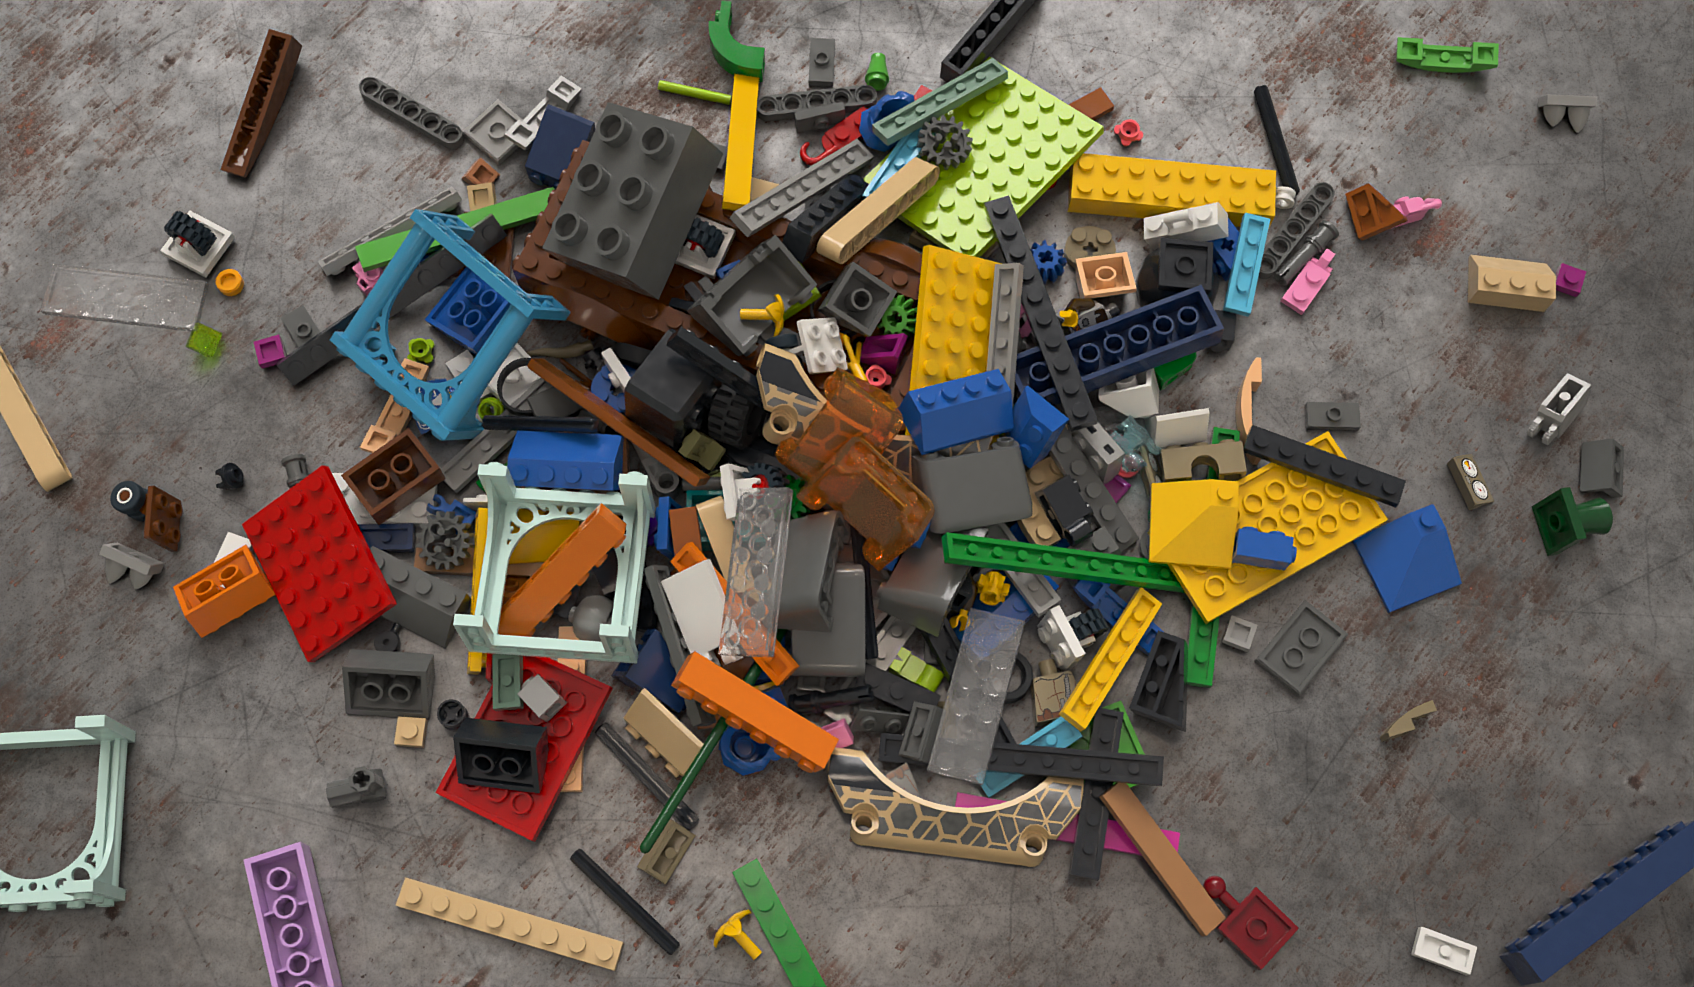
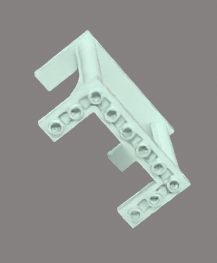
M490 462L488 465L479 464L477 475L488 499V525L474 615L455 614L453 626L469 652L637 663L638 650L635 644L648 529L650 517H655L656 509L648 475L636 471L628 472L627 474L620 473L618 485L621 493L610 491L606 494H599L591 490L569 492L563 488H553L552 490H541L538 487L528 486L516 488L507 466L498 462ZM601 503L615 515L623 516V521L627 524L626 534H624L626 538L615 549L618 560V574L611 624H600L599 637L601 642L498 635L509 560L515 547L527 533L544 523L555 520L570 519L583 522ZM519 509H529L533 513V520L529 523H524L518 519L517 512ZM538 510H548L549 513L547 515H539ZM567 512H574L572 515L567 514ZM511 522H513L516 527L520 528L519 532L511 534L514 530V527L511 526Z
M106 715L76 716V729L0 733V750L100 744L95 825L86 848L68 867L44 878H16L0 869V888L4 882H9L11 885L9 890L7 888L0 890V908H8V912L27 911V906H37V910H56V905L67 904L66 908L81 909L85 908V904H96V907L114 906V901H125L126 889L118 886L128 743H135L136 731ZM93 854L95 855L92 862H96L95 867L87 863V858ZM84 868L89 873L90 879L74 880L75 870ZM66 879L67 881H63V885H59L60 888H58V881ZM33 883H36L37 888L34 891H32L31 885Z

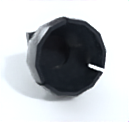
M1161 238L1159 248L1143 260L1138 271L1135 285L1139 305L1143 307L1202 285L1213 306L1219 289V277L1216 264L1213 261V242Z

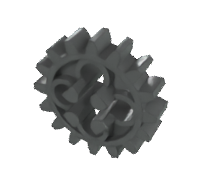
M942 115L940 121L932 117L930 123L925 122L923 124L922 130L918 134L917 147L922 148L919 155H926L927 162L933 161L938 167L943 165L945 170H948L950 164L956 169L959 163H965L972 150L970 146L973 138L968 137L969 129H962L964 122L961 121L956 124L954 123L955 117L952 116L950 121H948L945 115ZM948 133H954L950 142L946 141ZM944 143L941 152L936 153L939 144Z
M437 511L436 516H427L428 523H420L419 526L423 529V532L416 533V537L421 538V542L415 546L416 548L423 549L419 555L420 558L428 557L426 565H435L437 570L444 568L452 570L455 568V565H464L462 558L471 557L467 550L468 548L475 547L473 543L469 542V539L473 538L475 533H468L467 530L471 527V524L462 523L464 520L463 515L455 516L453 511H447L446 513L444 511ZM456 531H458V535L456 538L446 539V536L455 535ZM435 543H444V544H445V545L435 546V547H434V551H433V545H434Z

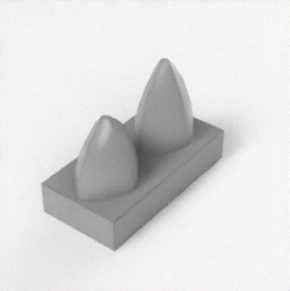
M1547 94L1538 98V108H1543L1545 118L1552 127L1562 120L1565 110L1568 109L1569 120L1576 133H1579L1585 126L1589 118L1590 109L1597 107V96Z
M118 542L103 544L99 554L106 557L105 573L108 583L111 584L117 581L129 567L130 580L134 589H139L146 585L153 574L162 572L164 566L163 562Z

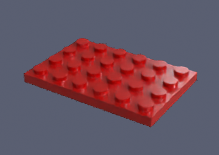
M320 466L242 524L307 662H316L397 605L329 466Z
M523 656V683L530 677H535L539 674L546 679L567 703L548 722L539 718L524 701L523 709L495 711L493 709L492 684L474 719L547 727L549 751L541 792L532 793L458 783L456 758L454 756L435 793L535 842L613 688L549 657Z

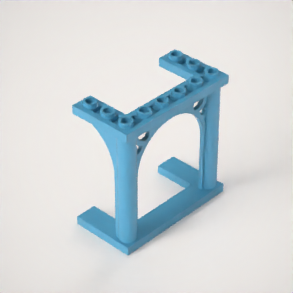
M415 209L410 216V219L415 222L411 231L345 331H335L330 341L337 346L336 349L340 354L351 358L356 363L355 366L358 370L369 374L379 388L394 396L393 400L397 404L408 408L413 413L412 416L415 420L426 424L437 439L442 441L474 439L484 430L482 423L476 418L479 400L489 382L533 318L565 321L571 312L553 296L526 293L463 239L470 240L475 231L458 216ZM434 240L438 241L511 303L468 368L457 377L441 383L422 381L408 373L396 359L394 353L397 349L390 343L388 335V321L393 303ZM379 323L380 331H374V328H377V324ZM380 357H387V364L386 361L381 360ZM450 386L455 389L451 394L448 392ZM420 387L425 390L424 396L418 392ZM435 389L439 390L442 396V404L439 408H436L432 403V393Z

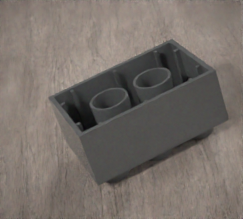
M608 102L602 117L597 123L596 130L584 157L575 172L574 179L561 208L552 223V228L542 249L569 266L620 287L659 300L723 153L693 126Z

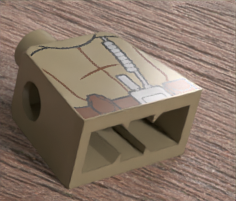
M1054 659L1039 662L1041 677H1036L1032 680L1030 688L1034 728L1049 725L1061 717L1059 715L1060 711L1077 686L1071 671L1057 672Z

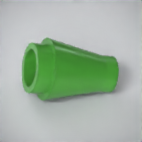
M882 53L871 55V61L865 76L867 85L872 86L876 91L885 89L889 83L885 62L886 57Z

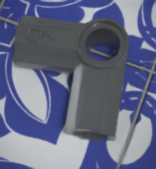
M365 766L354 769L352 775L347 779L327 783L326 794L330 807L335 808L357 802L373 803L386 799L382 769L369 770Z

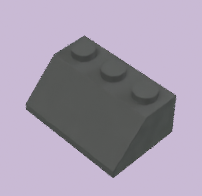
M361 649L350 650L342 665L346 714L429 719L435 682L434 654Z

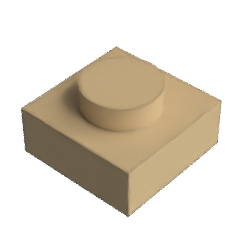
M494 183L467 186L470 211L497 204Z
M398 716L394 744L403 747L424 748L428 720L426 718Z

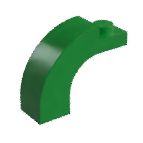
M722 0L720 10H716L715 21H709L708 26L712 53L719 65L731 75L739 74L758 77L759 82H763L765 48L740 44L731 36L732 3L731 1Z

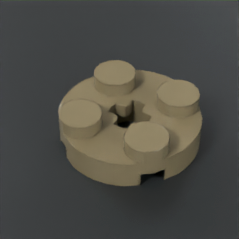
M1095 226L1075 228L1067 238L1064 247L1066 262L1075 268V272L1076 259L1116 253L1112 234L1106 229ZM1088 246L1093 247V249H1095L1096 252H1093V255L1089 256L1087 251H1083V248H1087Z

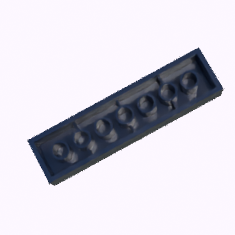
M1202 285L1071 333L1066 335L1065 338L1085 389L1089 393L1221 343L1224 327ZM1038 346L1018 353L1014 394L1017 400L1024 388L1029 386L1052 406L1060 404Z
M1678 821L1672 826H1664L1655 833L1657 838L1651 842L1647 840L1634 848L1636 854L1629 858L1627 856L1614 863L1612 866L1615 870L1608 874L1604 872L1591 881L1594 886L1587 890L1583 888L1570 897L1571 903L1566 906L1560 905L1548 913L1550 919L1543 923L1538 921L1526 930L1529 935L1522 939L1517 937L1505 945L1507 951L1499 957L1521 986L1541 983L1547 980L1693 869L1694 821L1687 823Z

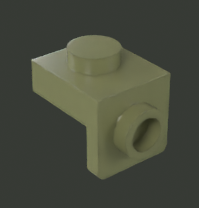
M693 429L684 438L682 447L678 452L686 458L699 462L706 469L712 471L726 452V449L709 435Z

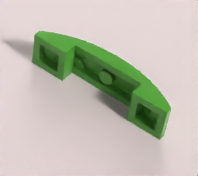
M1398 37L1396 61L1410 67L1428 71L1450 73L1483 71L1497 68L1499 44L1473 42L1471 47L1423 44V39Z

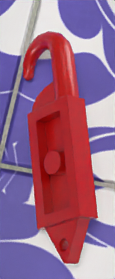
M861 107L826 131L822 136V146L825 151L819 156L809 157L806 154V149L810 143L805 142L800 149L802 161L812 166L856 139L859 141L863 140L859 131L861 112L868 108Z

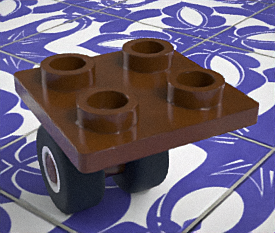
M123 481L116 485L110 496L113 508L123 514H127L136 521H145L144 538L170 552H176L181 538L179 530L180 517L183 513L181 500L156 486H148L147 490L133 481Z

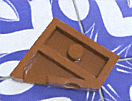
M1369 183L1345 194L1358 238L1362 241L1408 221L1407 217Z

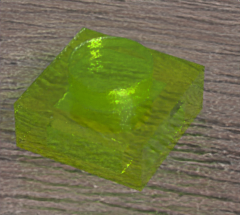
M197 322L185 347L211 358L214 356L223 333Z

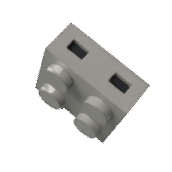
M1098 422L1096 425L1072 432L1073 439L1103 484H1107L1119 474L1125 452Z

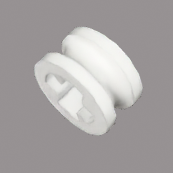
M1277 187L1275 207L1280 209L1292 208L1296 196L1295 190L1289 187Z

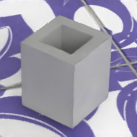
M539 674L527 679L521 686L522 690L518 693L519 697L545 722H548L567 703L546 679Z

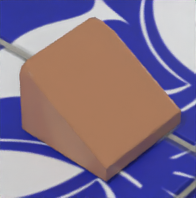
M480 157L461 179L469 185L494 183L500 174Z

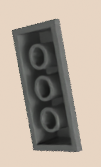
M372 546L370 550L397 605L381 616L446 649L456 631L453 626L455 614H466L471 606L469 595Z

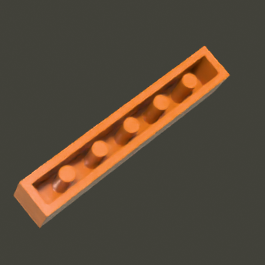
M601 503L502 606L498 633L500 635L532 637L536 631L535 626L540 621L545 623L553 614V608L558 603L562 605L566 602L572 593L570 590L576 584L581 586L590 575L588 572L593 566L598 568L608 556L606 553L612 547L616 549L622 544L626 538L624 533L627 524Z
M696 651L687 656L671 685L677 689V693L688 700L694 699L701 703V708L706 712L714 715L716 713L726 719L725 722L735 729L742 728L750 733L751 739L761 744L767 743L774 748L773 751L783 758L790 757L798 762L799 768L806 772L815 773L824 769L839 741L835 736Z

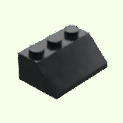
M474 718L464 719L453 737L458 783L532 793L541 792L549 751L547 727Z

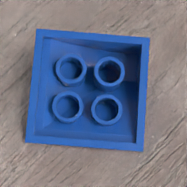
M466 266L425 318V321L476 356L511 303Z
M1434 504L1408 513L1352 541L1388 613L1462 584L1446 527Z

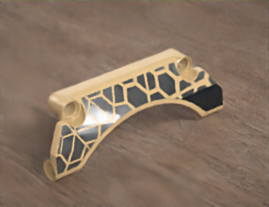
M765 343L756 364L759 367L756 377L765 410L771 412L768 421L763 427L764 438L770 443L843 469L858 468L862 476L913 494L911 456L921 453L911 435L881 432L847 417L819 393L804 372L795 354ZM773 424L780 425L783 431L776 430ZM993 436L939 450L937 453L944 457L987 451Z
M835 747L828 762V782L843 813L852 814L850 837L854 843L861 846L1035 867L1043 860L1047 848V839L1056 840L1081 809L1084 780L1048 777L1028 793L1011 801L987 807L962 808L936 804L908 793L886 778L861 750ZM865 825L868 826L870 830L860 831L859 829H857V826ZM1026 847H1035L1039 852L1032 853Z

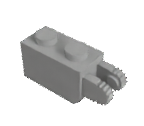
M1567 373L1538 409L1537 418L1529 427L1527 435L1533 438L1540 430L1545 431L1542 443L1549 445L1555 437L1560 438L1587 405L1591 384Z

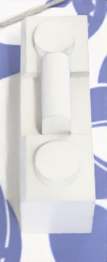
M1219 202L1144 218V240L1154 251L1159 248L1161 238L1205 242L1228 237V213Z

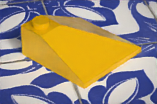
M1208 479L1152 483L1149 562L1231 569L1238 515L1239 482Z

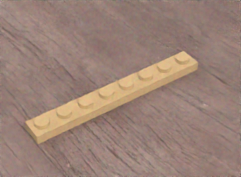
M406 877L396 902V906L613 971H616L624 945L622 941Z

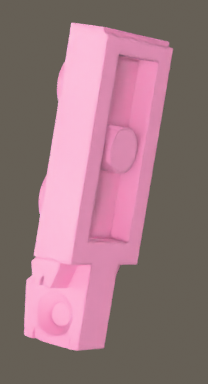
M1326 249L1319 260L1313 257L1311 261H1308L1280 302L1302 315L1331 275L1330 273L1333 269L1328 265L1335 256V253Z

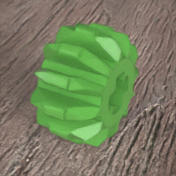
M898 295L896 299L893 298L881 318L882 322L877 324L878 328H886L883 335L904 333L908 339L910 338V332L915 333V313H917V307L912 308L913 299L905 301L904 295ZM899 313L898 316H902L901 322H898L899 319H895V314Z

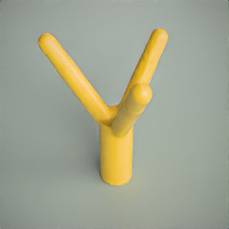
M843 335L845 347L851 361L850 363L847 362V367L851 370L857 383L861 386H866L869 381L860 366L862 344L861 342L856 344L854 355L848 336Z

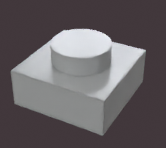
M1231 615L1221 643L1248 652L1258 625Z

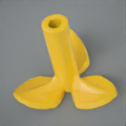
M779 294L774 295L776 302L769 304L765 309H741L740 319L772 320L775 323L774 336H778L784 325L783 300Z
M743 910L731 916L728 922L718 929L714 938V947L717 948L719 941L726 935L733 937L753 960L756 959L762 951L744 933L740 921L746 915L752 914L750 910Z

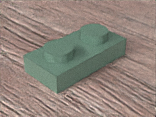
M493 654V709L495 711L523 709V700L518 695L523 685V656Z

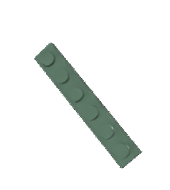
M991 58L872 124V131L889 146L923 127L925 122L930 123L932 117L937 119L1008 79V71L994 58Z

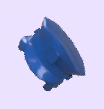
M898 91L895 95H885L876 105L861 112L859 131L868 147L886 152L897 145L899 140L887 146L873 133L872 124L914 102L915 99L912 94Z
M728 727L719 740V750L721 751L723 764L742 776L762 771L770 760L777 761L781 758V756L773 751V747L767 743L761 744L750 738V733L742 728Z

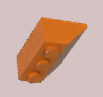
M247 544L173 587L185 618L201 638L217 631L221 626L241 617L245 612L259 604L265 603L275 595L267 576Z

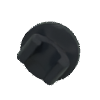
M227 463L215 471V475L221 476L222 479L221 483L216 484V488L229 490L242 486L243 472L236 464Z

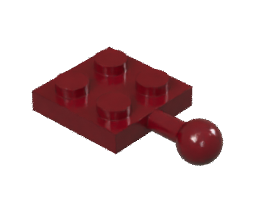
M1213 875L1204 881L1203 888L1213 899L1218 898L1232 911L1216 929L1258 970H1262L1299 929L1257 887H1254L1239 903L1226 891V883L1221 877Z

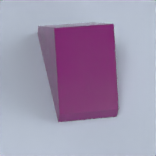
M901 333L866 337L861 348L860 362L870 366L879 365L886 372L895 375L905 353L907 335Z

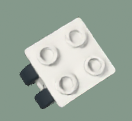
M834 317L797 321L801 346H798L799 343L795 333L774 336L765 341L766 344L788 351L796 356L804 354L809 374L838 372L848 369L839 327ZM797 357L798 360H799V362H800V364H801V366H802V368H803V370H804V364H803L802 358H801V357Z

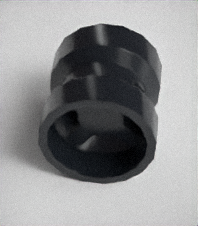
M454 699L445 700L437 709L439 722L452 732H457L464 719L470 718L469 712L462 703Z

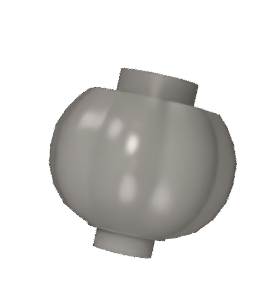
M592 595L582 599L577 607L573 606L568 620L573 624V632L579 640L601 642L599 637L600 624H611L614 602L604 596Z

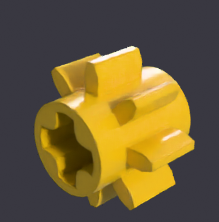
M996 571L987 572L985 575L980 574L979 581L976 582L978 593H980L979 600L987 605L1005 602V597L1009 594L1010 584L1004 583L1005 576Z

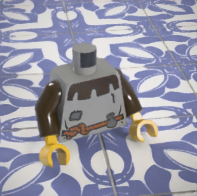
M1073 298L1065 310L1056 313L1064 336L1121 315L1116 304L1111 303L1104 307L1090 298Z

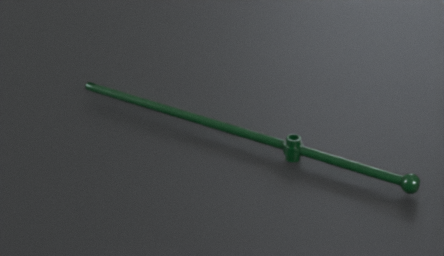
M776 629L773 633V636L779 643L784 638L788 629ZM756 661L744 679L751 686H754L763 671ZM721 716L642 841L640 845L642 853L646 854L652 849L729 726L725 722L726 719Z

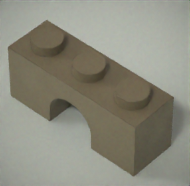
M1227 439L1220 441L1218 444L1208 445L1206 442H1198L1189 447L1170 445L1165 449H1161L1160 462L1163 482L1192 481L1191 470L1195 466L1202 464L1214 469L1217 480L1238 481L1246 476L1247 470L1242 441L1235 442V440Z

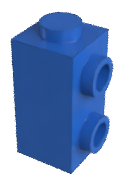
M1254 527L1239 528L1235 533L1232 562L1285 571L1296 559L1297 548L1293 546L1294 537L1285 536V533L1280 531L1265 533L1259 532Z

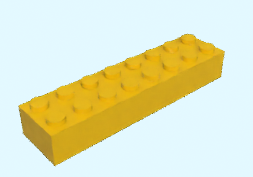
M1083 153L1070 166L1067 212L1144 219L1146 217L1219 202L1228 213V217L1235 227H1241L1242 217L1245 212L1269 218L1270 227L1275 217L1276 170Z

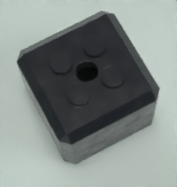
M671 328L630 378L624 389L626 417L675 448L682 446L684 438L693 429L699 430L705 416L710 411L713 399L719 391L722 382L666 346L669 337L676 332V330Z

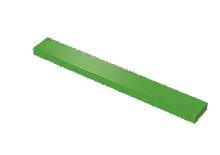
M550 187L457 216L468 226L472 227L489 214H493L503 230L535 221L541 211L544 212L547 207L549 194L554 188ZM411 230L355 246L363 271L367 272L387 266ZM434 240L426 253L439 250L443 246Z

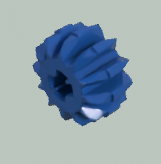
M1046 240L1042 241L1041 246L1034 242L1030 249L1044 285L1047 283V279L1054 283L1057 280V276L1063 275V267L1066 266L1063 249L1055 250L1056 243L1048 246Z

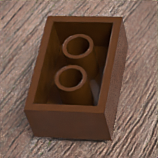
M409 428L341 475L378 526L446 479L439 466Z

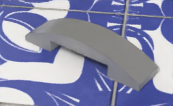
M561 75L547 89L546 97L523 120L518 119L504 134V137L523 150L532 148L547 105L550 104L568 111L581 93L582 88Z

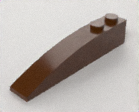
M271 29L268 30L220 170L246 178L255 163L278 116L302 49V45L292 35Z

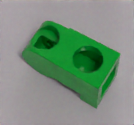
M1196 352L1154 368L1160 391L1192 368L1197 357Z

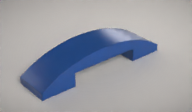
M1078 580L1073 587L1075 592L1091 610L1099 608L1107 625L1112 629L1127 603L1109 588L1110 583ZM1151 622L1136 648L1149 656L1158 630L1164 631L1154 622Z

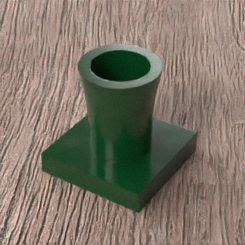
M1570 487L1560 488L1532 506L1547 556L1558 555L1587 538L1586 534L1605 535L1611 530L1613 523L1611 508L1604 499L1595 498L1576 504Z

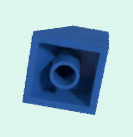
M1026 386L1013 407L1014 428L1012 431L1005 432L1006 437H1012L1019 443L1023 463L1031 469L1048 455L1069 418L1029 386Z

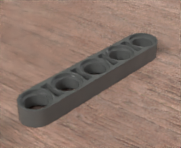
M366 77L360 81L359 90L365 101L446 148L457 149L463 144V132L454 122L375 77ZM370 85L378 87L375 93H365L366 87ZM389 97L398 98L397 103L392 106L386 105L385 101ZM410 108L418 110L417 115L414 117H406L405 112ZM430 120L438 121V125L434 129H427L425 125ZM449 132H457L459 134L458 138L454 141L445 139Z
M857 85L766 95L757 101V115L763 121L795 119V112L816 108L810 105L811 100L821 99L824 103L822 106L836 103L834 100L838 96H844L848 99V102L844 104L845 113L856 112L863 106L870 108L876 105L877 92L870 85ZM863 93H868L872 96V100L863 102L859 99V96ZM790 101H795L799 104V107L796 110H789L785 105ZM764 104H771L775 109L770 113H765L761 110V107Z
M1320 182L1314 185L1265 246L1262 261L1269 262L1272 270L1263 271L1260 269L1259 278L1268 279L1275 274L1330 205L1335 195V191L1330 184ZM1318 190L1325 191L1328 194V199H1319L1315 192ZM1301 209H1312L1314 216L1311 218L1305 217ZM1290 225L1297 226L1300 234H1290L1287 227ZM1275 243L1283 244L1286 252H1276L1273 249V245Z

